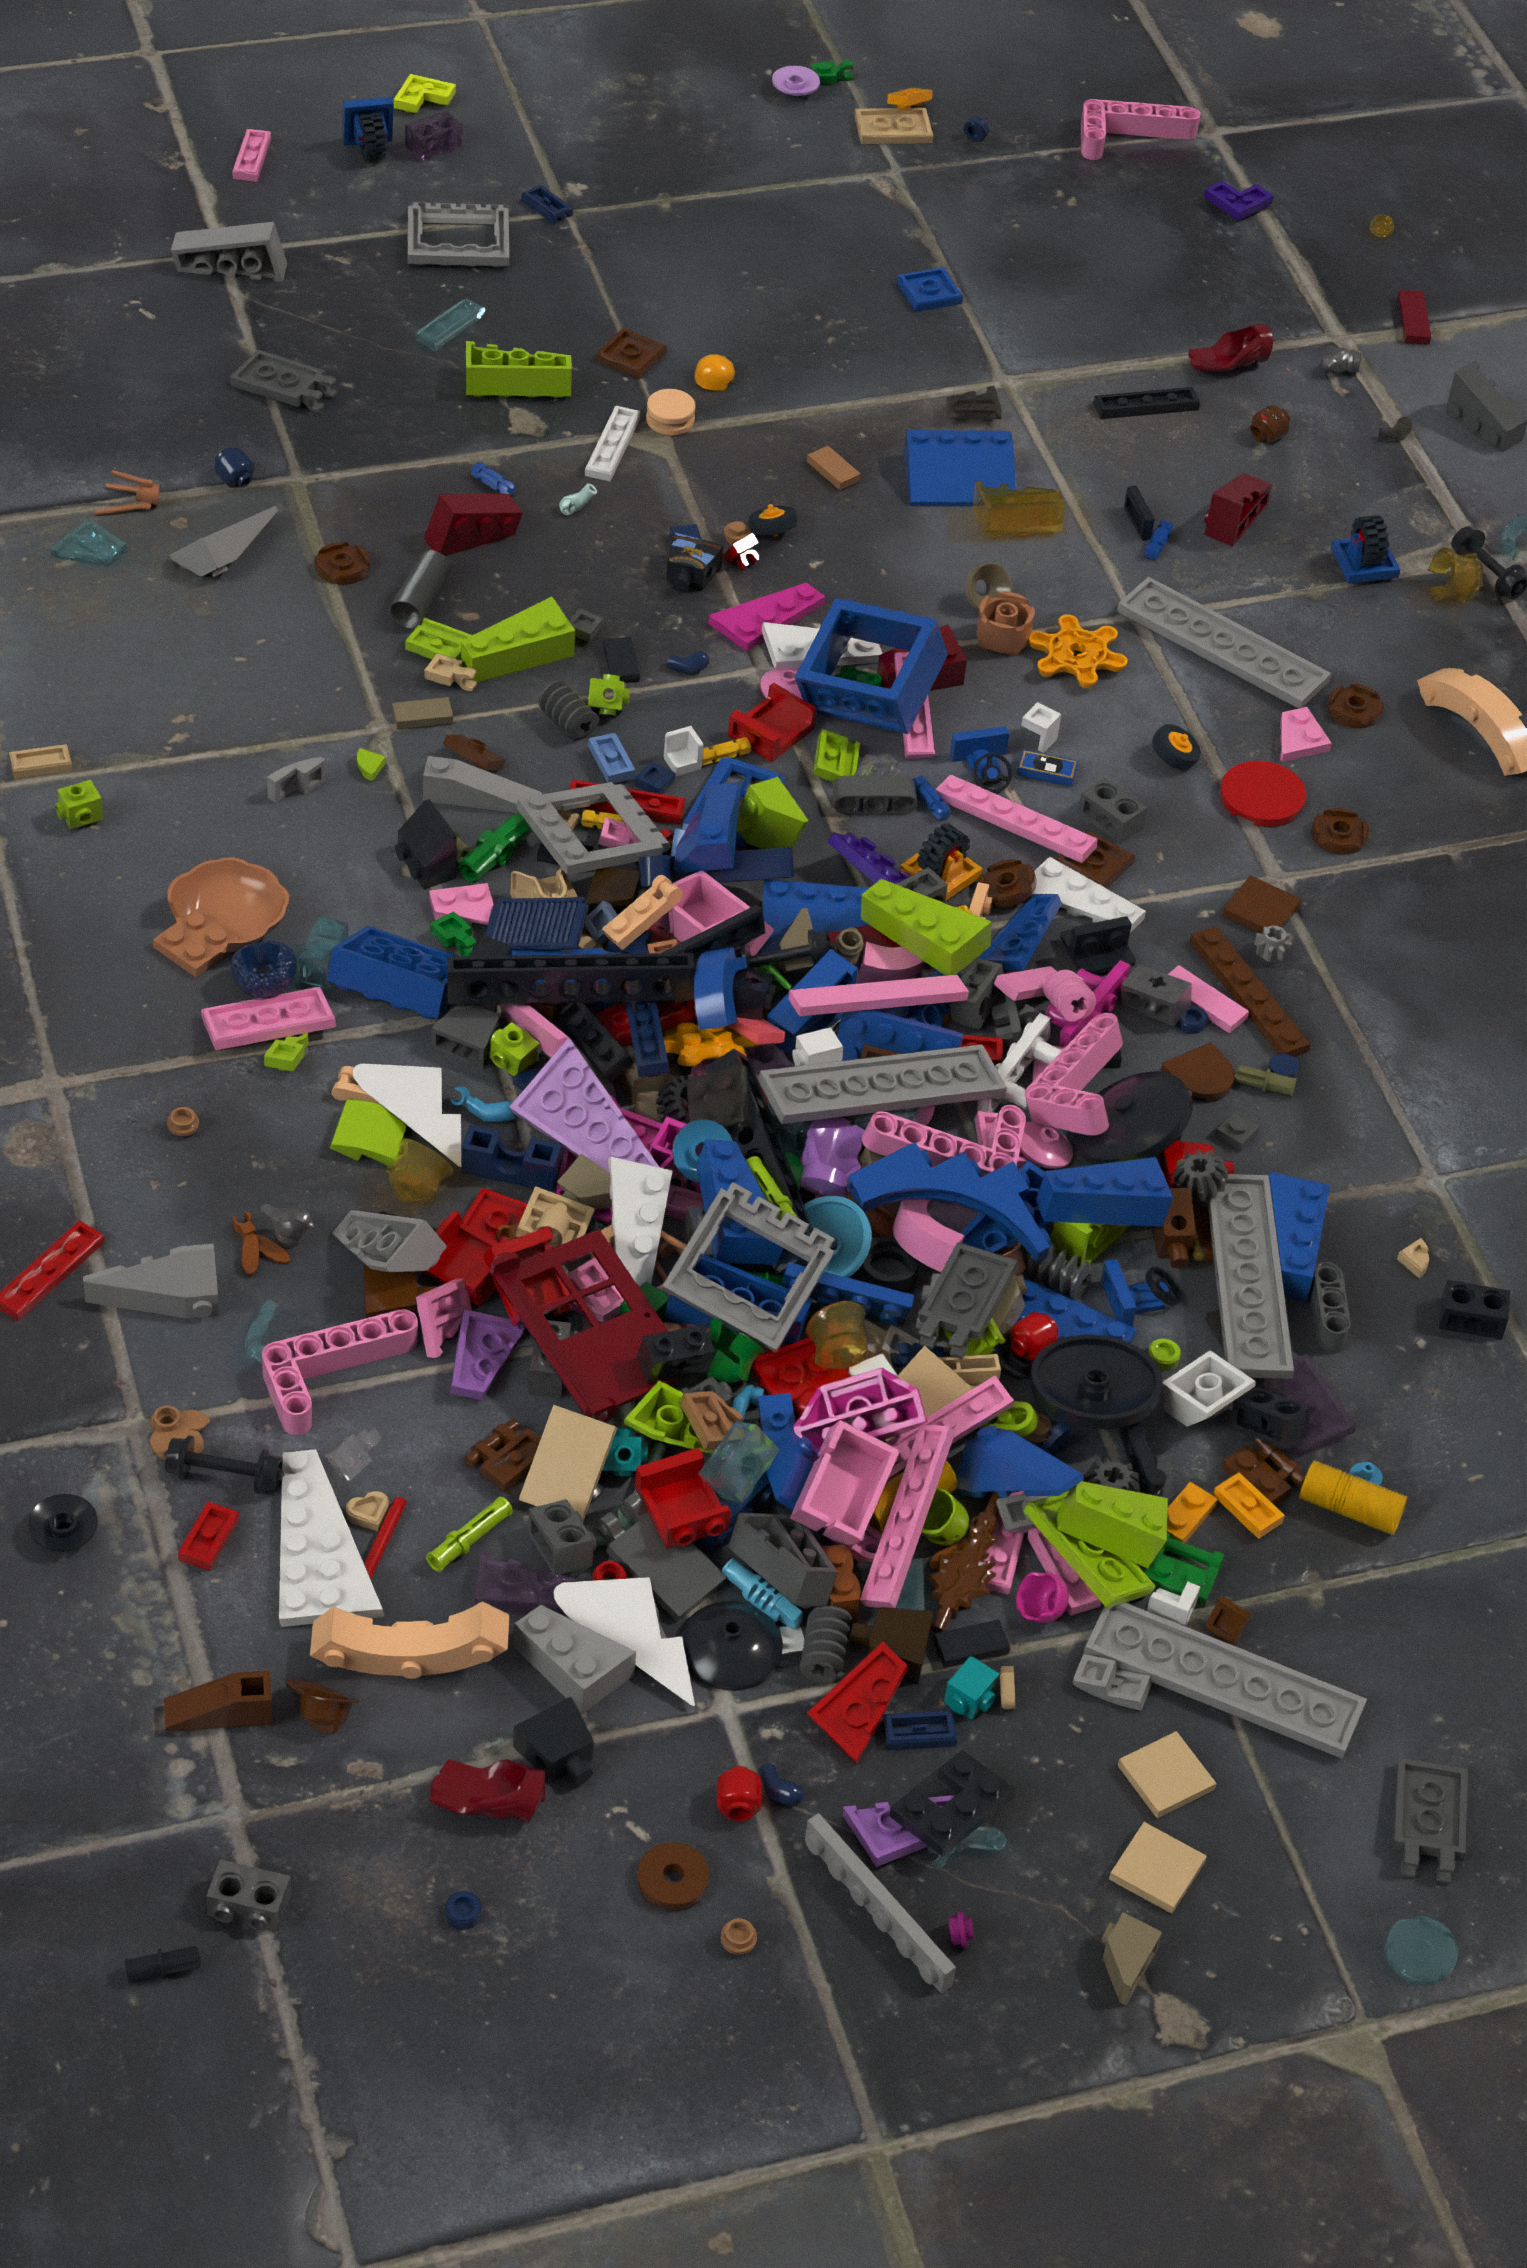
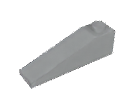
M276 506L208 535L169 556L171 560L200 577L210 572L215 577L228 570L226 565L238 559L276 514L278 509Z
M351 1210L332 1232L344 1246L370 1269L385 1272L429 1270L439 1261L440 1255L447 1247L426 1220Z
M214 1244L181 1246L171 1249L170 1255L154 1260L152 1256L142 1258L139 1265L129 1268L119 1265L83 1276L86 1303L180 1318H205L219 1315Z

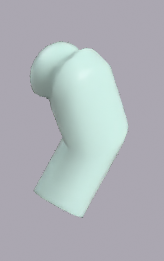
M588 483L579 493L565 496L559 503L560 511L564 515L569 516L574 512L582 510L597 494L596 488Z

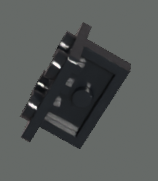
M1128 916L1076 926L1071 930L1061 932L1060 938L1078 971L1085 969V971L1092 974L1111 971L1120 960L1130 964V967L1135 966L1136 959L1128 946L1132 926Z

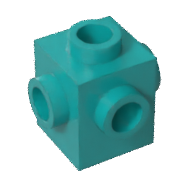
M617 1427L602 1470H613V1475L633 1476V1471H636V1467L641 1466V1462H647L648 1444L647 1442H641V1434L634 1433V1429L631 1427ZM622 1448L629 1449L626 1455L618 1454Z

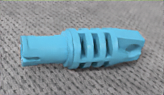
M734 1558L729 1560L723 1567L722 1573L731 1583L742 1590L744 1599L764 1612L774 1622L780 1620L793 1630L803 1622L802 1611L760 1574H753Z

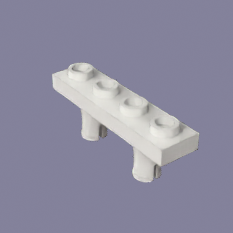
M1039 1013L1033 1023L1029 1022L1026 1025L1020 1040L1010 1046L1005 1060L995 1066L1007 1086L1005 1095L1003 1097L976 1100L978 1111L993 1113L1004 1100L1028 1110L1025 1098L1026 1089L1015 1083L1033 1060L1038 1059L1050 1064L1062 1051L1046 1043L1050 1038V1017Z

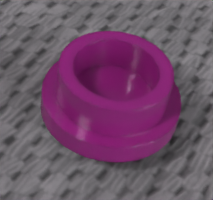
M958 1911V1915L949 1916L953 1946L962 1945V1948H968V1940L975 1939L972 1917L966 1918L964 1911Z

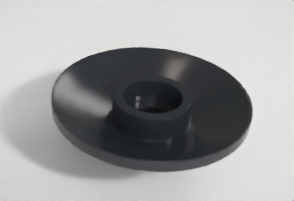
M1005 1339L1003 1344L998 1343L993 1347L994 1351L992 1354H998L1000 1365L1006 1369L1005 1371L1010 1377L1017 1380H1022L1023 1378L1030 1380L1034 1360L1018 1356L1011 1347L1010 1339Z
M57 1494L45 1498L33 1508L28 1520L29 1532L33 1540L41 1547L57 1552L71 1551L82 1547L92 1539L98 1526L97 1513L92 1504L86 1499L73 1494Z

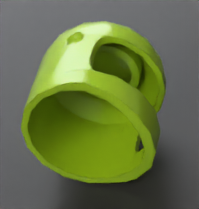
M936 1488L921 1535L926 1536L932 1543L940 1546L953 1545L965 1536L969 1527V1516L965 1507L947 1490Z

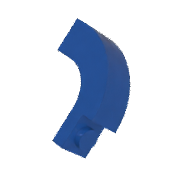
M734 947L703 952L697 961L694 976V999L699 1030L737 1023L733 1000V979L737 971L747 968L745 956L735 957Z

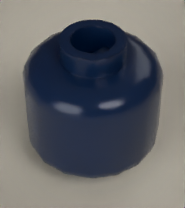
M228 447L218 453L215 458V472L228 487L240 486L242 488L252 481L255 465L240 448Z

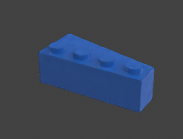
M701 1255L693 1269L695 1272L776 1317L784 1306V1299L790 1291L788 1288L707 1255ZM669 1295L664 1320L695 1326L705 1324L706 1328H710L711 1319L714 1318L677 1297ZM808 1298L782 1343L793 1344L798 1342L808 1323L813 1302L812 1298ZM723 1324L724 1326H726L727 1328H729L730 1330H732V1331L735 1332L736 1334H739V1332H737V1331H735L734 1329H732V1328L728 1327L727 1325Z

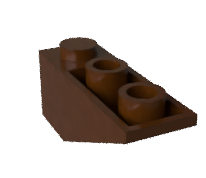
M270 1670L232 1673L164 1698L165 1731L272 1724Z

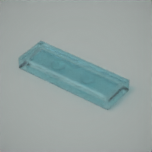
M464 298L415 332V340L433 350H437L485 316V308Z

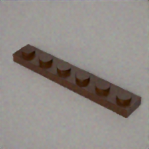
M1214 926L1191 934V945L1236 1002L1249 1011L1248 1017L1278 1054H1288L1293 1057L1309 1052L1311 1043L1219 928Z

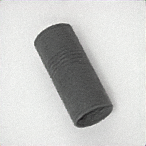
M432 550L420 554L390 605L392 618L401 626L416 628L423 622L451 573V564L444 555Z

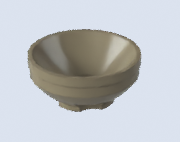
M992 562L982 563L974 567L967 576L965 584L967 599L975 609L979 610L980 604L985 597L989 595L990 598L996 597L998 592H1012L1011 578L1006 569ZM979 580H983L986 583V592L982 596L976 592V584Z

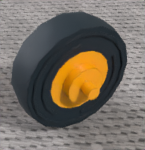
M769 504L767 508L752 513L748 521L753 534L773 535L776 537L778 533L788 531L797 525V514L793 507Z
M1165 724L1153 736L1152 744L1157 755L1173 768L1188 770L1200 758L1201 750L1199 744L1188 731L1179 726Z

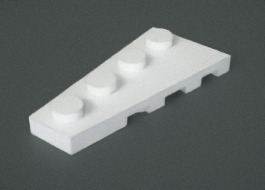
M763 622L761 631L774 669L800 668L819 628ZM850 638L836 666L878 663L879 655L882 654L881 648L876 643Z

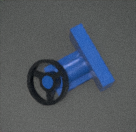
M1006 726L952 734L949 753L952 762L966 760L977 786L992 793H998L1004 790L1012 780V767L1009 761L1002 756L1007 754L1010 734ZM997 758L1006 765L1008 777L1004 776ZM997 780L1006 782L999 789H989L982 785L985 782L993 783Z
M1117 1259L1104 1261L1101 1284L1116 1320L1132 1327L1135 1314L1164 1309V1303L1169 1306H1177L1183 1300L1182 1291L1177 1282L1166 1271L1158 1267H1152L1146 1272V1283L1127 1285ZM1152 1273L1159 1275L1161 1279L1154 1281ZM1168 1284H1169V1285L1171 1286V1288L1173 1289V1291H1174V1293H1175V1295H1176V1299L1172 1296V1294H1171V1289H1170V1287L1168 1286Z

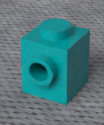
M970 1656L947 1682L944 1703L949 1705L954 1712L963 1714L973 1721L981 1710L986 1712L993 1704L996 1697L999 1673Z

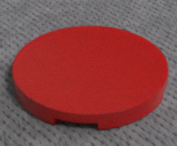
M1248 761L1235 765L1226 772L1222 779L1220 797L1225 808L1233 816L1239 815L1253 821L1256 826L1273 827L1287 824L1295 819V816L1301 812L1305 805L1306 789L1301 779L1284 766L1267 761Z

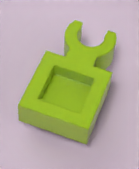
M303 1033L299 1037H294V1035L285 1037V1041L276 1039L264 1055V1066L277 1068L281 1071H294L305 1056V1048L309 1045L308 1033Z

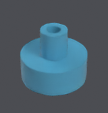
M1370 1462L1355 1464L1349 1473L1350 1475L1353 1474L1354 1477L1357 1476V1478L1360 1477V1479L1363 1478V1480L1381 1486L1382 1473L1378 1467Z

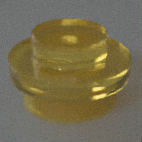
M1377 215L1370 223V230L1376 236L1385 237L1394 232L1393 219L1387 215Z

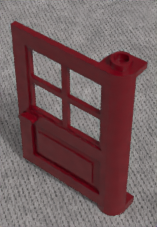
M600 1229L521 1261L518 1254L503 1252L492 1260L490 1266L491 1275L584 1416L605 1423L617 1413L618 1407L645 1396L655 1386L656 1383L646 1384L636 1357L643 1336L667 1332L668 1330ZM593 1253L609 1279L577 1291L561 1266ZM554 1269L570 1295L539 1308L522 1282ZM614 1285L631 1311L599 1324L583 1298ZM576 1302L592 1327L560 1341L544 1314ZM684 1378L664 1381L663 1383L671 1385Z

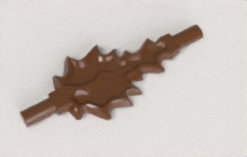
M998 1493L992 1494L984 1513L980 1512L976 1525L968 1527L969 1540L967 1543L961 1544L962 1551L954 1548L952 1549V1556L948 1558L940 1554L938 1557V1572L927 1575L928 1581L936 1589L930 1595L939 1600V1611L931 1626V1630L934 1633L945 1631L951 1616L956 1614L959 1606L969 1608L972 1606L971 1599L983 1597L990 1593V1589L986 1588V1585L996 1576L995 1572L990 1571L996 1565V1562L984 1560L989 1556V1553L986 1552L987 1549L994 1546L998 1541L997 1537L991 1535L997 1529L999 1509L996 1501L997 1499L1004 1498L999 1497Z

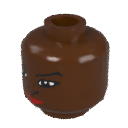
M1275 405L1264 408L1252 417V424L1250 426L1252 435L1259 442L1272 444L1289 432V414L1286 410L1280 409Z

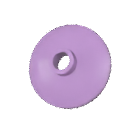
M786 66L774 72L772 83L776 89L785 94L802 96L815 92L820 86V78L817 73L809 68Z

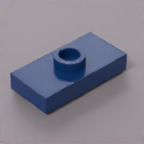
M791 1393L758 1396L757 1403L761 1430L766 1438L773 1441L772 1445L788 1431L795 1434L793 1429L795 1418Z

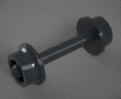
M1470 526L1461 528L1454 535L1451 542L1452 548L1456 551V557L1461 561L1469 560L1474 556L1499 577L1495 584V592L1500 596H1507L1509 599H1516L1521 596L1527 589V576L1525 575L1524 568L1519 564H1515L1505 569L1482 549L1486 539L1485 533L1481 530H1474Z
M813 929L808 930L809 944L752 956L746 943L734 951L735 957L745 956L747 963L745 970L755 971V967L809 956L812 957L815 966L830 949H834L835 944L831 942L827 931L815 932Z
M188 1435L186 1439L172 1438L168 1450L163 1453L166 1458V1472L178 1475L180 1480L187 1479L191 1466L253 1476L255 1477L254 1491L260 1494L263 1490L277 1491L280 1479L285 1476L282 1470L283 1458L270 1454L269 1450L265 1448L260 1453L258 1463L196 1453L194 1452V1437Z

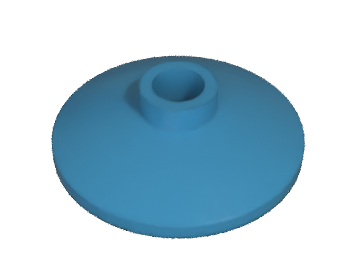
M705 1119L692 1121L685 1125L678 1132L672 1149L673 1160L678 1171L687 1179L698 1183L696 1163L699 1156L695 1153L696 1147L698 1145L703 1146L706 1139L732 1141L730 1134L722 1125Z

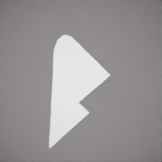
M359 1064L354 1067L353 1077L363 1091L392 1112L455 1164L462 1167L461 1114H442L441 1068L381 1064Z
M650 1577L565 1582L556 1586L553 1592L555 1601L571 1620L636 1651L635 1665L691 1706H695L682 1636L661 1639Z

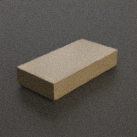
M67 744L9 752L14 779L72 771V762Z

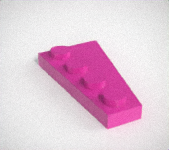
M803 583L710 614L708 624L747 652L765 641L761 631L763 622L791 625L825 605V595L808 583Z

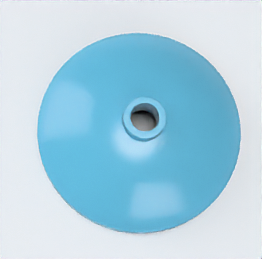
M823 1196L807 1202L804 1205L813 1229L817 1228L835 1238L830 1249L838 1246L824 1272L849 1278L862 1265L871 1246L872 1231L866 1214L856 1203L840 1196Z

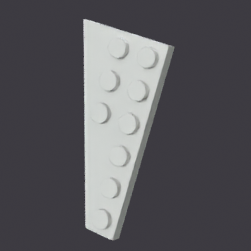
M316 1449L283 1453L282 1470L285 1476L282 1478L279 1621L281 1627L313 1624L314 1620L334 1606L363 1617H385Z

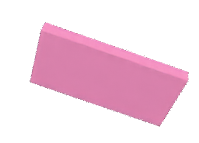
M321 987L201 1010L202 1020L215 1051L336 1027L335 1017Z

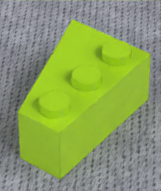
M1081 1481L1071 1488L1058 1508L1057 1530L1148 1568L1167 1541L1168 1498Z

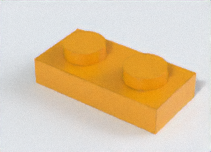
M908 88L887 95V104L897 105V109H911V106H922L923 102L932 100V90Z
M1240 1472L1215 1487L1213 1496L1217 1497L1218 1501L1258 1539L1283 1523L1285 1515Z
M1189 1482L1167 1508V1533L1171 1534L1170 1538L1186 1543L1216 1507L1218 1498Z

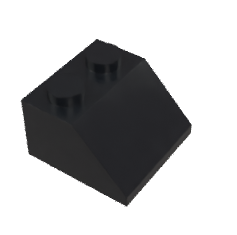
M425 800L398 830V844L395 845L397 857L400 861L406 863L412 878L418 880L424 890L456 879L457 852L456 834L431 800Z

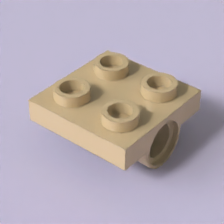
M535 1186L515 1237H521L549 1226L554 1237L550 1242L551 1248L557 1247L586 1234L595 1208Z

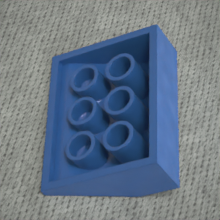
M906 430L903 456L910 506L1016 507L1014 446L1011 431Z
M764 879L762 900L764 922L769 924L774 931L759 950V954L778 950L779 943L802 908H808L815 932L827 931L830 933L848 929L849 927L869 925L861 920V895L869 888Z
M366 926L333 947L326 981L335 983L336 987L341 990H355L363 993V996L368 999H382L391 1002V1005L397 1009H411L419 1012V1015L424 1018L435 1019L446 1013L452 1006V1004H448L447 957L457 955L371 926Z

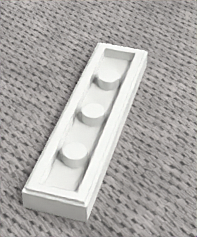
M620 406L614 407L585 468V476L611 482L640 420L641 411Z

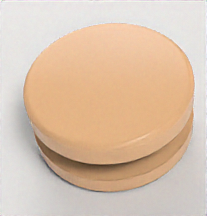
M663 389L656 391L647 401L646 421L648 426L655 432L663 435L674 436L688 432L695 422V401L689 394L681 390Z

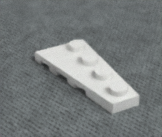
M1051 857L1034 871L1037 885L1030 897L1034 894H1058L1062 902L1060 907L1067 909L1066 914L1075 917L1085 915L1092 918L1093 923L1128 916L1132 923L1130 933L1145 918L1146 911Z
M610 1157L608 1165L611 1177L610 1199H612L613 1213L611 1218L612 1231H614L613 1249L639 1287L646 1281L651 1284L672 1170Z

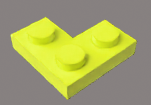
M410 74L393 100L394 108L405 112L417 113L425 100L438 105L448 106L456 93V84Z

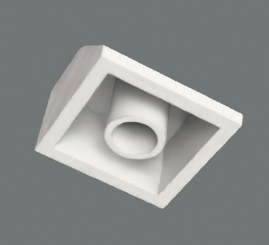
M1208 1351L1163 1381L1164 1410L1187 1427L1209 1418L1255 1387V1381L1212 1351Z

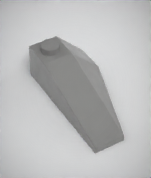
M428 756L423 774V801L430 799L431 802L520 813L517 810L518 799L542 795L540 791L455 759Z

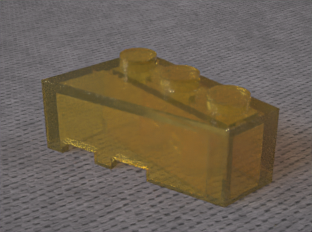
M975 481L973 511L984 536L1000 537L1001 535L1013 534L1024 536L1030 533L1052 534L1053 532H1063L1065 501L1060 491L1055 489L1025 486V491L1008 489V484H1000V488L983 487V482Z

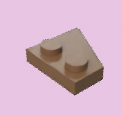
M715 1392L683 1393L680 1405L705 1451L762 1446L766 1437L760 1429L752 1432L742 1423L744 1416L734 1408L729 1407Z

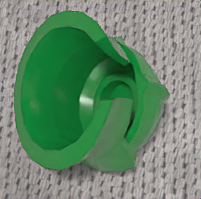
M711 1319L709 1336L716 1352L709 1372L706 1373V1378L708 1379L712 1376L718 1383L724 1381L729 1386L738 1383L742 1379L748 1381L753 1362L766 1350L743 1333L736 1334L724 1326L723 1322Z

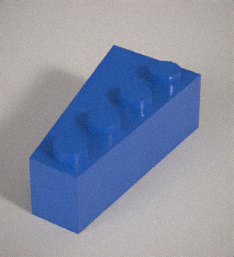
M706 1139L696 1163L705 1214L720 1189L722 1188L727 1191L732 1182L753 1193L748 1202L749 1204L753 1205L758 1196L765 1199L737 1142ZM724 1217L719 1225L720 1228L711 1242L714 1259L731 1263L777 1264L783 1250L781 1246L729 1217Z
M1156 1157L1045 1171L1036 1203L1043 1221L1163 1227L1173 1195Z
M1269 1172L1284 1297L1307 1302L1316 1265L1330 1185Z

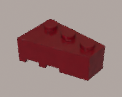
M1242 473L1213 492L1210 509L1204 518V523H1206L1205 535L1233 547L1267 507L1272 484Z
M508 493L439 494L424 536V541L432 551L439 552L444 556L458 553L515 535L523 511Z
M948 624L940 627L948 656L930 691L964 685L967 659ZM894 648L879 655L877 674L882 678V687L891 689L896 679L895 653L910 651Z

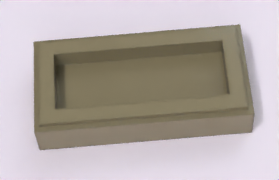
M448 697L392 703V712L397 729L453 724V713Z

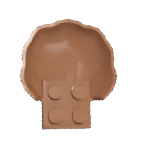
M235 857L204 861L193 867L189 872L176 877L170 884L167 899L177 922L153 939V948L197 978L229 953H234L246 945L258 943L261 938L277 928L285 915L290 895L280 885L278 878L270 870L262 866L250 864L245 860Z

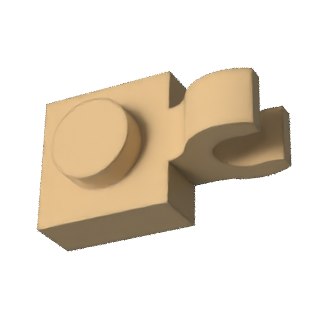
M436 654L424 670L425 679L451 686L455 681L463 690L473 691L477 685L476 681H472L476 675V670L463 667L461 660L441 654Z

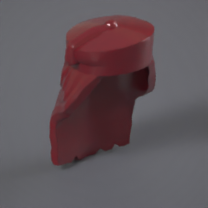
M1265 324L1250 325L1238 330L1228 331L1210 348L1189 349L1190 363L1193 369L1226 372L1236 367L1250 366L1254 362H1266L1273 348L1272 331Z
M448 1759L440 1769V1774L435 1776L431 1784L429 1801L457 1815H484L500 1820L514 1817L529 1824L540 1803L546 1799L544 1787L545 1771L532 1769L508 1759L495 1762L486 1768H477Z

